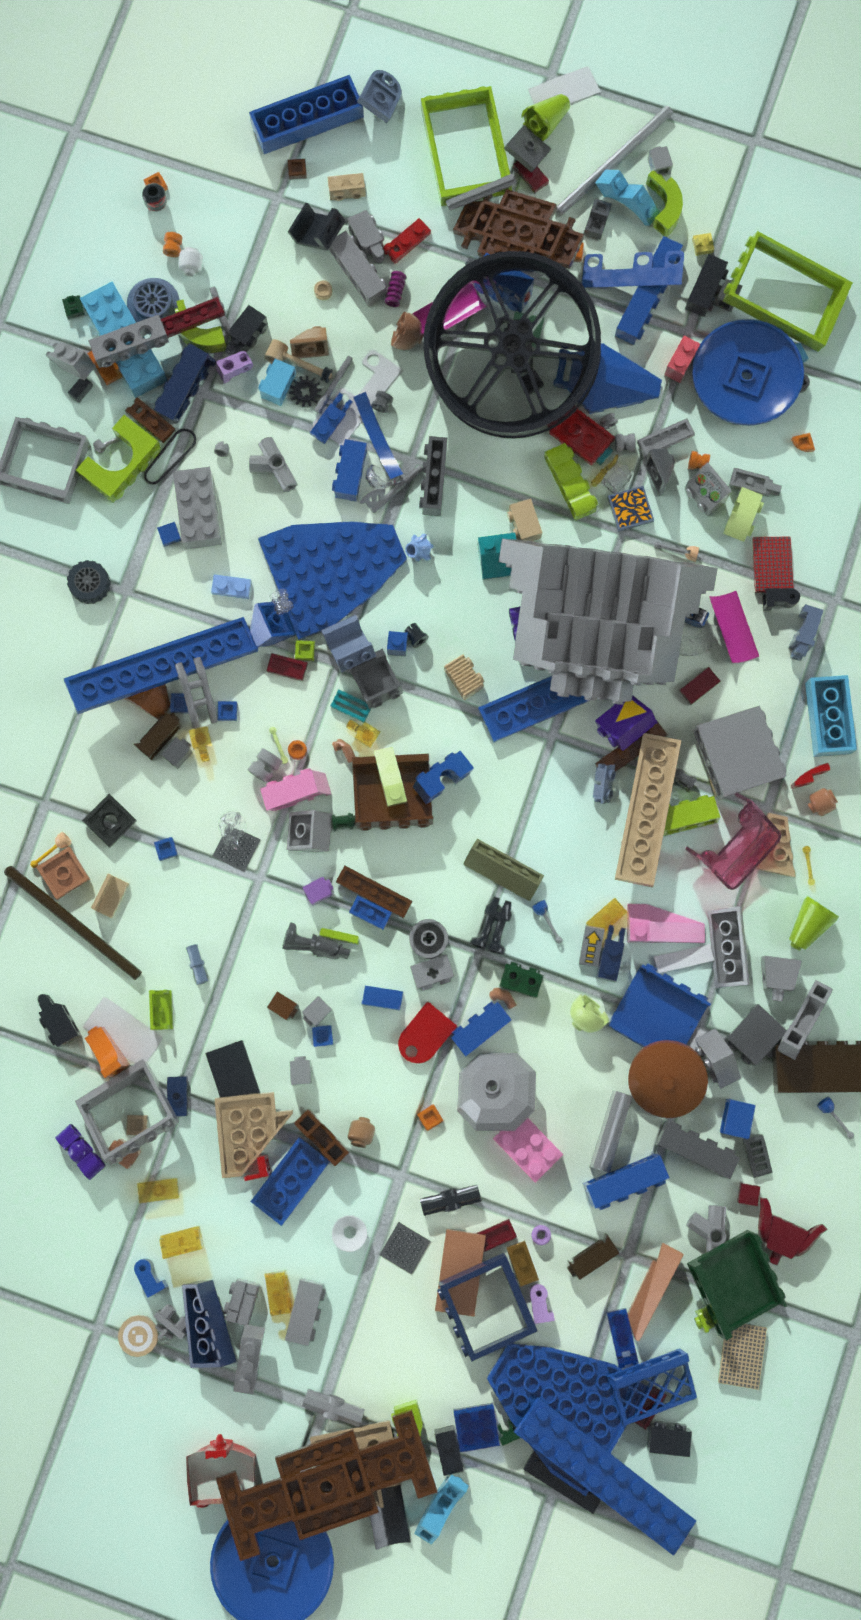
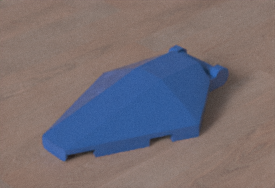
M602 343L598 373L590 393L582 403V406L589 414L604 412L605 409L615 407L618 409L641 404L647 400L658 399L662 379ZM566 349L559 350V353L581 356L585 354L581 351L570 352ZM559 359L557 375L553 381V386L567 389L571 393L580 377L582 364L579 361L572 360L569 380L564 381L567 360Z

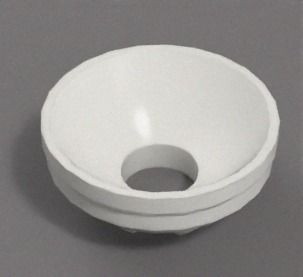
M355 1215L340 1217L336 1220L331 1230L333 1243L344 1252L359 1250L367 1240L366 1224ZM352 1226L356 1230V1235L353 1238H347L344 1235L346 1227Z

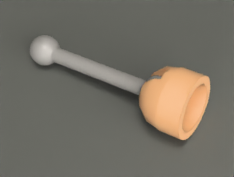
M660 542L654 543L655 549L663 548L684 553L688 560L694 562L697 560L700 548L690 546L684 550L662 545Z

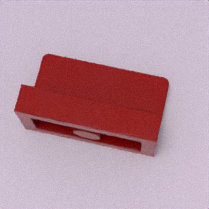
M268 1154L256 1158L259 1172L246 1175L244 1181L271 1175Z

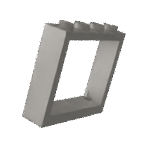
M15 416L0 459V485L70 504L79 477L76 469L85 460L90 442L86 435H82L80 432L72 433L60 426L55 428L46 422L40 421V423H37L28 417L20 418ZM23 430L79 446L64 490L8 474Z
M144 1059L75 1100L103 1160L109 1165L119 1163L123 1157L137 1152L142 1145L153 1142L157 1139L158 1135L172 1130L179 1123L150 1065ZM147 1075L167 1117L110 1152L90 1110Z

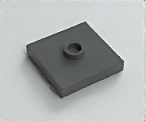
M525 125L504 147L509 154L530 172H533L552 149Z

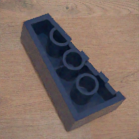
M201 1280L183 1284L182 1293L190 1368H214L236 1363V1357L213 1280Z

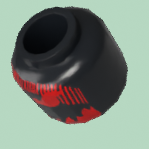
M151 183L144 187L142 198L147 209L154 212L164 209L167 204L164 188L157 183Z

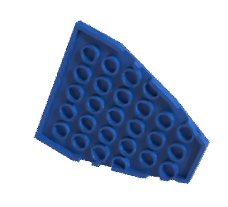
M352 521L296 524L258 538L298 641L322 632L321 630L349 616L355 608L376 594L384 586V583L396 573V570L407 561L395 528L389 524Z
M512 1343L505 1346L487 1376L490 1386L516 1428L537 1397L610 1454L626 1428L622 1424L613 1387L609 1383L607 1376L622 1370L613 1363L552 1347ZM642 1382L637 1387L642 1392H645L647 1388ZM628 1387L619 1389L620 1396L626 1400L631 1391ZM635 1391L630 1402L638 1406L643 1395ZM628 1405L625 1411L626 1418L633 1416L636 1410L635 1407ZM532 1447L553 1475L584 1496L588 1494V1489Z

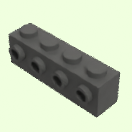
M429 436L428 444L424 446V455H427V462L423 461L422 473H426L425 479L421 480V491H424V496L420 497L419 508H422V515L441 516L447 437Z
M671 1121L670 1124L664 1123L655 1144L731 1180L740 1157L735 1155L736 1151L725 1147L723 1150L717 1147L718 1142L709 1138L705 1141L699 1138V1133L690 1129L686 1132L681 1129L682 1125Z

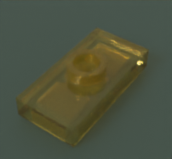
M178 1178L137 1183L139 1203L180 1198Z

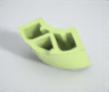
M742 487L723 534L743 542L747 536L750 537L755 527L752 525L755 515L761 512L764 505L761 502L763 495Z

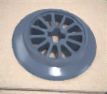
M146 278L136 283L130 290L127 297V308L136 322L159 315L160 319L175 314V308H178L176 301L180 299L177 290L170 282L161 278ZM152 298H155L156 300L154 301V304H150Z

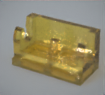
M200 1225L161 1235V1239H159L163 1259L204 1248Z
M287 1270L265 1273L270 1315L291 1313L292 1305Z

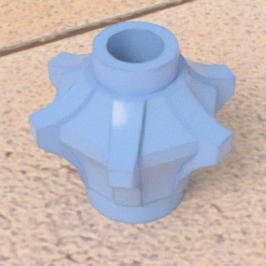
M424 533L420 537L413 535L411 542L405 547V552L407 556L415 558L418 562L421 559L428 561L431 559L430 551L434 546L427 540V534Z

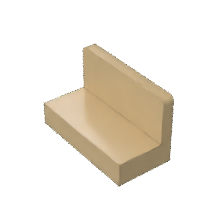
M108 873L91 909L113 918L129 883Z

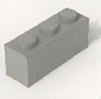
M300 1278L285 1341L308 1346L310 1341L314 1342L316 1329H313L314 1322H319L322 1309H318L320 1301H324L327 1290L323 1289L324 1283Z
M245 1324L241 1337L233 1392L254 1394L265 1334L264 1327Z

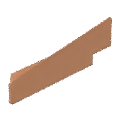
M665 1243L661 1245L657 1262L652 1260L627 1313L633 1336L638 1342L642 1338L684 1255Z

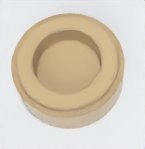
M322 280L315 284L314 294L316 298L327 300L332 296V286L328 281Z

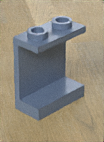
M356 615L321 630L325 642L341 672L376 657L372 643L368 642Z

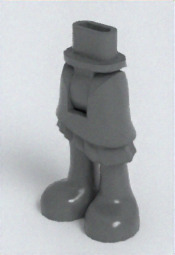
M292 922L289 923L282 944V949L311 951L317 957L339 959V957L348 959L351 949L344 948L343 944L339 945L334 940L320 935L317 936L314 933L312 938L302 937L297 934V926Z

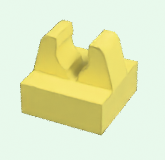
M711 233L693 236L692 242L695 256L714 252Z

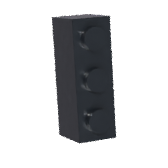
M708 254L687 301L686 310L703 317L706 316L707 311H712L715 304L713 297L714 295H719L722 285H719L721 279L725 281L729 272L726 269L728 261Z

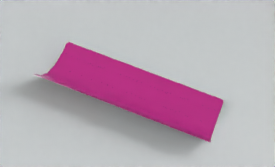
M473 283L468 285L459 294L449 309L444 323L445 330L487 307L478 296ZM433 302L412 313L420 320L422 325L421 333L423 334L426 319Z
M737 591L721 596H709L732 663L744 662L759 657Z

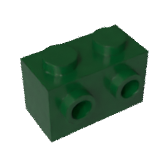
M512 961L510 964L506 963L499 987L537 998L544 976L540 974V970L529 967V970L521 968V964Z

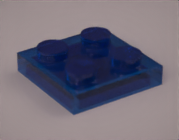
M493 1402L453 1409L460 1452L500 1446Z

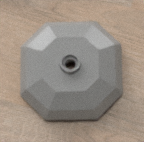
M517 1052L479 1053L459 1072L457 1112L475 1131H515L535 1112L536 1071ZM496 1085V1090L491 1091V1087Z

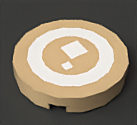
M131 1316L119 1328L118 1341L120 1347L130 1356L141 1357L147 1355L158 1343L157 1337L159 1332L155 1328L157 1325L148 1316Z

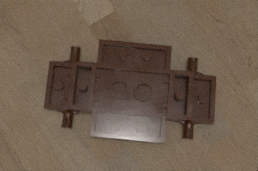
M506 189L500 204L490 202L493 197L491 194L484 197L482 201H474L464 205L453 228L454 234L464 237L461 244L463 249H468L471 240L481 242L477 250L479 256L484 257L485 253L524 251L545 256L568 269L571 268L584 240L583 233L572 229L576 222L575 218L569 217L566 224L552 220L557 210V204Z

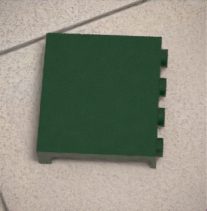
M749 1230L742 1232L687 1263L718 1336L726 1341L733 1337L732 1331L778 1305L787 1307L784 1300L786 1298L785 1293L778 1286V1277L769 1265L770 1258L762 1249V1240L757 1233Z

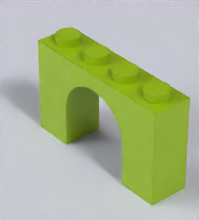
M125 415L120 418L112 429L119 439L132 448L133 456L130 463L119 471H109L87 456L76 469L79 477L112 503L123 496L124 490L135 482L136 476L147 468L148 462L152 458L157 457L161 449L158 440Z

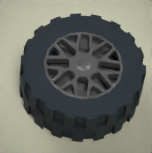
M93 560L80 561L72 566L73 568L68 572L67 586L75 599L85 604H95L98 601H102L107 596L108 591H110L111 585L110 577L105 568Z

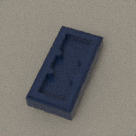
M188 1076L167 1077V1099L176 1117L188 1116Z

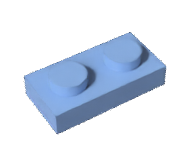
M214 574L211 594L249 599L252 581L246 578Z

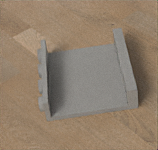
M760 705L697 725L692 729L718 800L775 780L780 781L787 777L786 766L781 762L779 748L774 744L772 730L766 723V714L761 710Z

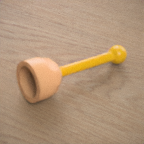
M62 831L56 836L55 845L37 860L31 861V867L36 868L38 863L56 848H66L71 845L72 841Z

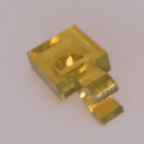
M350 719L346 725V728L357 733L354 739L368 748L372 747L381 731L366 722L360 726Z
M208 726L189 730L193 750L199 749L202 762L210 761L207 747L212 746Z

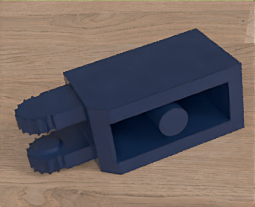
M609 925L606 939L602 944L596 979L617 982L625 945L623 941L626 928H621L618 941H613L611 939L614 926Z

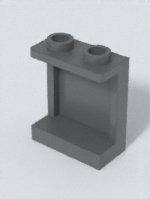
M383 648L375 652L376 657L350 669L369 709L380 707L384 702L390 699H397L403 694L402 686L398 682Z
M755 1004L747 1016L724 1039L733 1052L737 1051L742 1055L740 1058L748 1066L750 1064L757 1066L785 1035L787 1030L762 1006Z

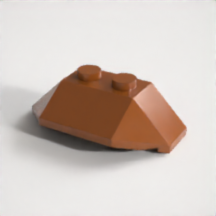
M166 684L124 698L157 720L162 715L165 716L164 712H168L170 709Z

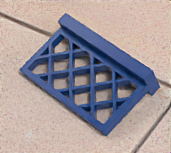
M679 1348L607 1375L609 1383L613 1387L619 1414L624 1426L697 1398L688 1365L690 1361L688 1353ZM683 1365L684 1373L681 1379L673 1374L677 1367ZM661 1373L668 1375L663 1386L655 1382ZM671 1378L679 1381L674 1392L667 1389ZM643 1380L649 1381L645 1392L637 1389L640 1381ZM683 1384L689 1387L690 1394L682 1397L678 1394ZM653 1385L661 1388L656 1399L649 1396ZM624 1387L631 1389L626 1400L620 1396L619 1389ZM635 1391L643 1395L638 1406L630 1402ZM665 1391L673 1394L668 1403L660 1402ZM647 1398L655 1401L650 1410L642 1409ZM628 1405L635 1407L636 1410L633 1416L626 1418L625 1411Z

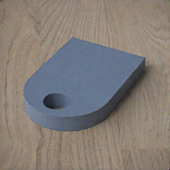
M375 70L368 78L357 102L387 124L399 102L402 89L392 74L384 70Z

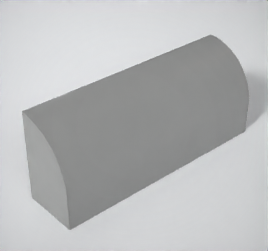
M612 1090L590 1167L610 1173L633 1096Z

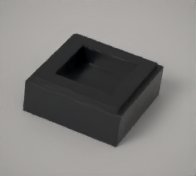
M533 370L532 373L537 387L541 389L544 387V383L536 370ZM527 373L522 376V379L530 395L535 390Z

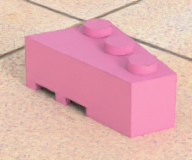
M311 768L301 770L300 774L296 776H285L283 781L268 782L266 787L260 788L266 811L273 812L297 805V803L307 799L308 801L314 800L315 796L321 794L326 796L332 795L326 773L314 771Z

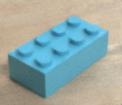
M848 675L810 678L805 683L813 757L852 754L857 750Z

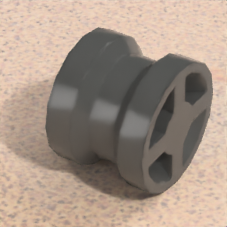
M377 391L376 399L372 402L371 406L378 412L388 413L389 405L393 402L394 398L384 391Z

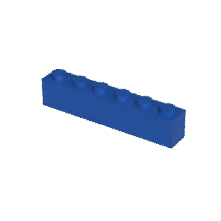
M663 236L653 255L652 268L664 267L665 254L668 251H681L683 245ZM672 254L668 260L671 264H676L680 261V256ZM668 285L638 286L616 328L615 337L632 345H635L637 339L641 340L645 332L643 327L645 324H649L653 316L650 313L652 309L656 310L661 300L658 297L660 293H665Z

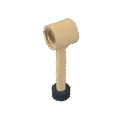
M273 339L265 353L264 358L270 363H273L274 359L285 360L321 376L320 380H324L325 383H328L332 378L333 369H328V367L322 369L288 354V346L279 340Z

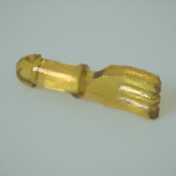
M618 454L614 456L607 466L600 469V472L591 481L593 487H596L608 475L607 472L616 465L619 458Z

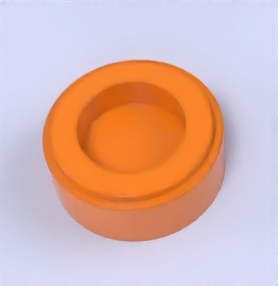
M300 740L292 741L288 746L289 756L295 760L303 759L307 754L305 743Z

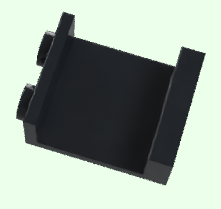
M305 202L287 232L296 244L328 251L346 221L338 209L331 208L328 215L315 213L309 203Z

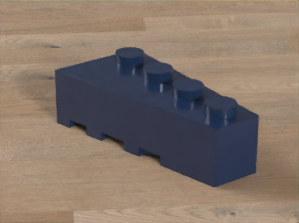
M189 343L182 350L179 363H176L173 367V374L170 380H167L164 384L162 395L156 399L154 410L178 423L190 405L189 398L196 396L199 391L200 381L207 379L209 375L208 369L210 366H215L216 360L208 353Z

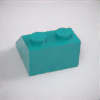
M515 532L478 537L477 546L482 580L511 576L512 568L506 567L507 563L499 562L502 539L516 540Z

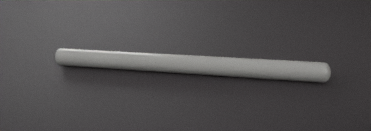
M666 105L557 205L555 214L559 217L564 215L596 185L595 182L605 170H613L673 114L671 107Z

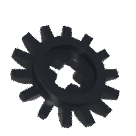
M307 375L306 380H303L302 376H299V382L295 379L293 380L296 385H290L293 391H289V394L294 395L291 398L292 401L297 399L296 405L302 402V407H305V403L308 402L309 407H311L310 401L318 403L315 397L321 398V395L317 393L321 392L322 388L317 389L320 383L314 384V377L311 381ZM309 388L310 394L302 396L301 389Z

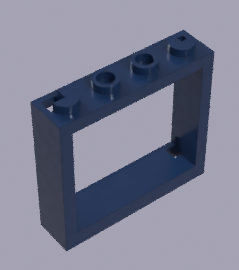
M504 1253L438 1282L440 1289H437L440 1299L441 1301L446 1300L448 1307L445 1308L449 1320L454 1319L456 1326L453 1327L457 1339L461 1337L464 1345L460 1347L464 1356H469L471 1362L538 1332L508 1258ZM501 1266L526 1327L473 1351L448 1289Z

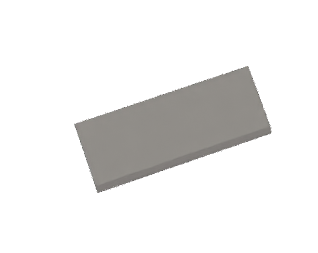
M742 906L707 911L711 949L714 957L715 988L750 985Z

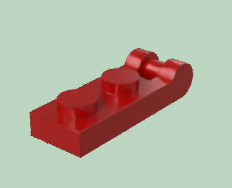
M418 218L390 243L384 245V254L391 257L390 260L394 264L398 263L431 234V229Z

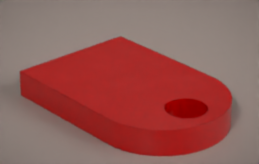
M427 1001L401 1033L398 1040L399 1051L411 1063H424L434 1056L456 1029L457 1025ZM408 1046H415L417 1048V1055L415 1057L407 1056L406 1049Z

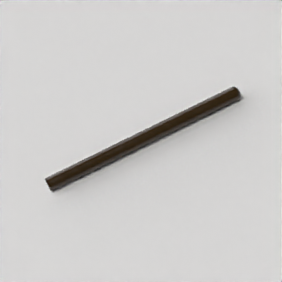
M13 866L5 868V876L133 980H136L141 975L142 971L17 869Z

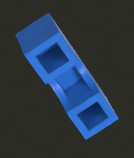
M461 750L455 754L451 752L444 758V762L441 764L439 762L435 763L430 767L429 772L426 774L422 772L415 778L416 782L412 787L426 805L444 791L445 787L441 783L440 777L446 776L456 785L473 771V765Z

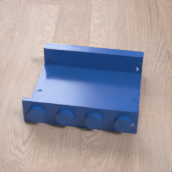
M648 963L646 966L644 964L640 965L607 1027L643 1048L653 1042L672 1040L687 1045L705 1010L711 1006V1003L707 1001L708 998L700 993L695 995L690 992L691 988L683 983L678 985L673 982V977L665 973L663 975L657 973V968Z

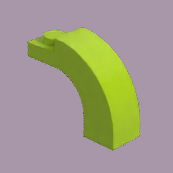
M652 170L648 174L646 185L661 197L665 206L655 217L653 227L661 235L668 237L678 224L683 207V196L680 187L672 177L665 181L661 174H657Z
M183 299L176 301L178 308H175V313L186 309ZM221 326L210 329L195 327L179 334L184 343L187 345L190 343L206 353L226 351Z

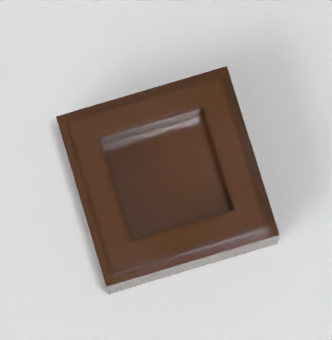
M305 158L287 160L289 180L307 178Z

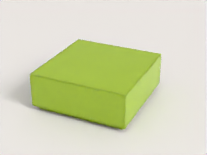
M296 641L295 659L314 661L315 641Z

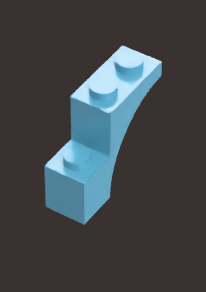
M605 170L595 182L604 197L615 199L627 206L640 218L645 226H650L655 217L660 213L644 185L628 184L620 170Z

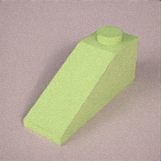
M393 747L374 751L387 807L406 803L407 799Z

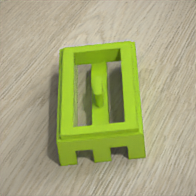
M321 928L319 934L325 938L358 945L360 939L357 935Z

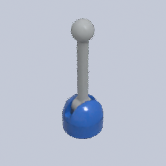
M544 899L531 908L537 915L544 917L555 936V942L561 944L563 938L557 934L546 914L548 905Z
M829 1096L822 1099L817 1104L820 1111L826 1114L830 1113L847 1133V1138L853 1139L854 1133L849 1131L835 1114L833 1100Z

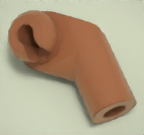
M337 739V741L332 743L335 751L340 749L343 751L348 763L352 762V757H356L352 747L344 740Z

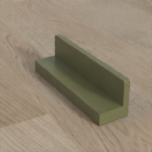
M478 838L463 863L466 867L528 901H531L545 876Z

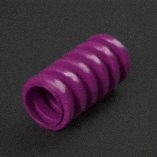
M401 271L391 272L384 300L386 305L394 308L399 307L401 304V296L403 295L405 280L407 279L406 274Z

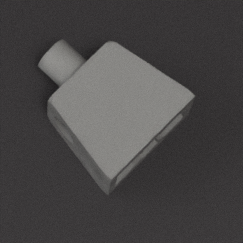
M773 956L761 957L763 988L772 989L771 1001L783 1002L784 991H794L802 960Z

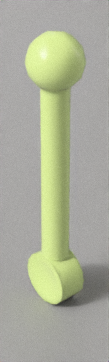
M270 727L269 732L274 737L281 760L283 761L282 763L287 764L288 758L283 753L276 735L277 730L275 727Z

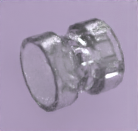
M287 589L277 590L269 596L271 602L275 605L276 614H284L294 608L292 601L288 599Z

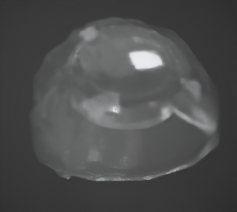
M370 465L365 474L366 481L373 490L387 489L403 479L401 476L390 479L387 472L376 465Z
M227 811L222 814L218 821V830L223 837L224 848H228L229 844H231L234 849H237L239 846L238 839L245 833L247 822L240 812Z

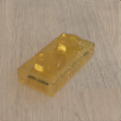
M614 898L588 920L586 925L604 928L607 931L609 925L615 924L627 911Z

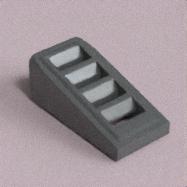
M763 1134L751 1136L749 1139H742L753 1178L773 1173ZM759 1142V1146L751 1148L750 1144ZM761 1149L762 1153L752 1155L753 1151ZM764 1158V1161L754 1163V1159ZM766 1165V1169L756 1171V1167Z

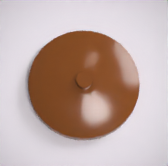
M662 1040L645 1046L636 1054L629 1068L628 1084L631 1095L643 1110L661 1118H677L692 1112L702 1102L708 1087V1074L702 1058L694 1049L681 1042Z

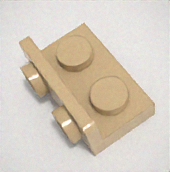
M363 173L327 177L330 200L341 201L348 198L359 199L366 197Z

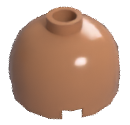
M403 312L396 324L398 327L392 334L391 346L406 351L414 348L417 343L420 344L424 334L421 333L422 325L420 320L411 313Z

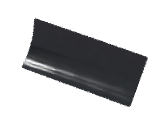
M401 1485L381 1489L384 1507L380 1508L377 1505L379 1513L370 1516L375 1549L378 1550L398 1543H410Z

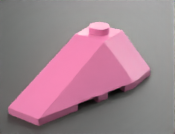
M627 904V943H705L704 923L648 904Z

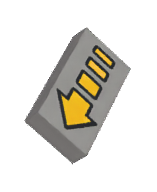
M585 925L579 964L598 967L604 928Z

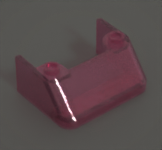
M738 792L734 795L744 805V808L738 814V822L742 828L718 854L712 850H705L701 855L688 846L685 848L701 867L730 890L737 889L781 840V832L753 801Z

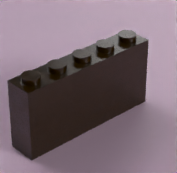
M861 1040L855 1041L856 1044L849 1045L848 1041H836V1045H829V1041H816L817 1045H809V1041H805L795 1060L777 1050L781 1041H778V1045L772 1048L774 1093L861 1092Z

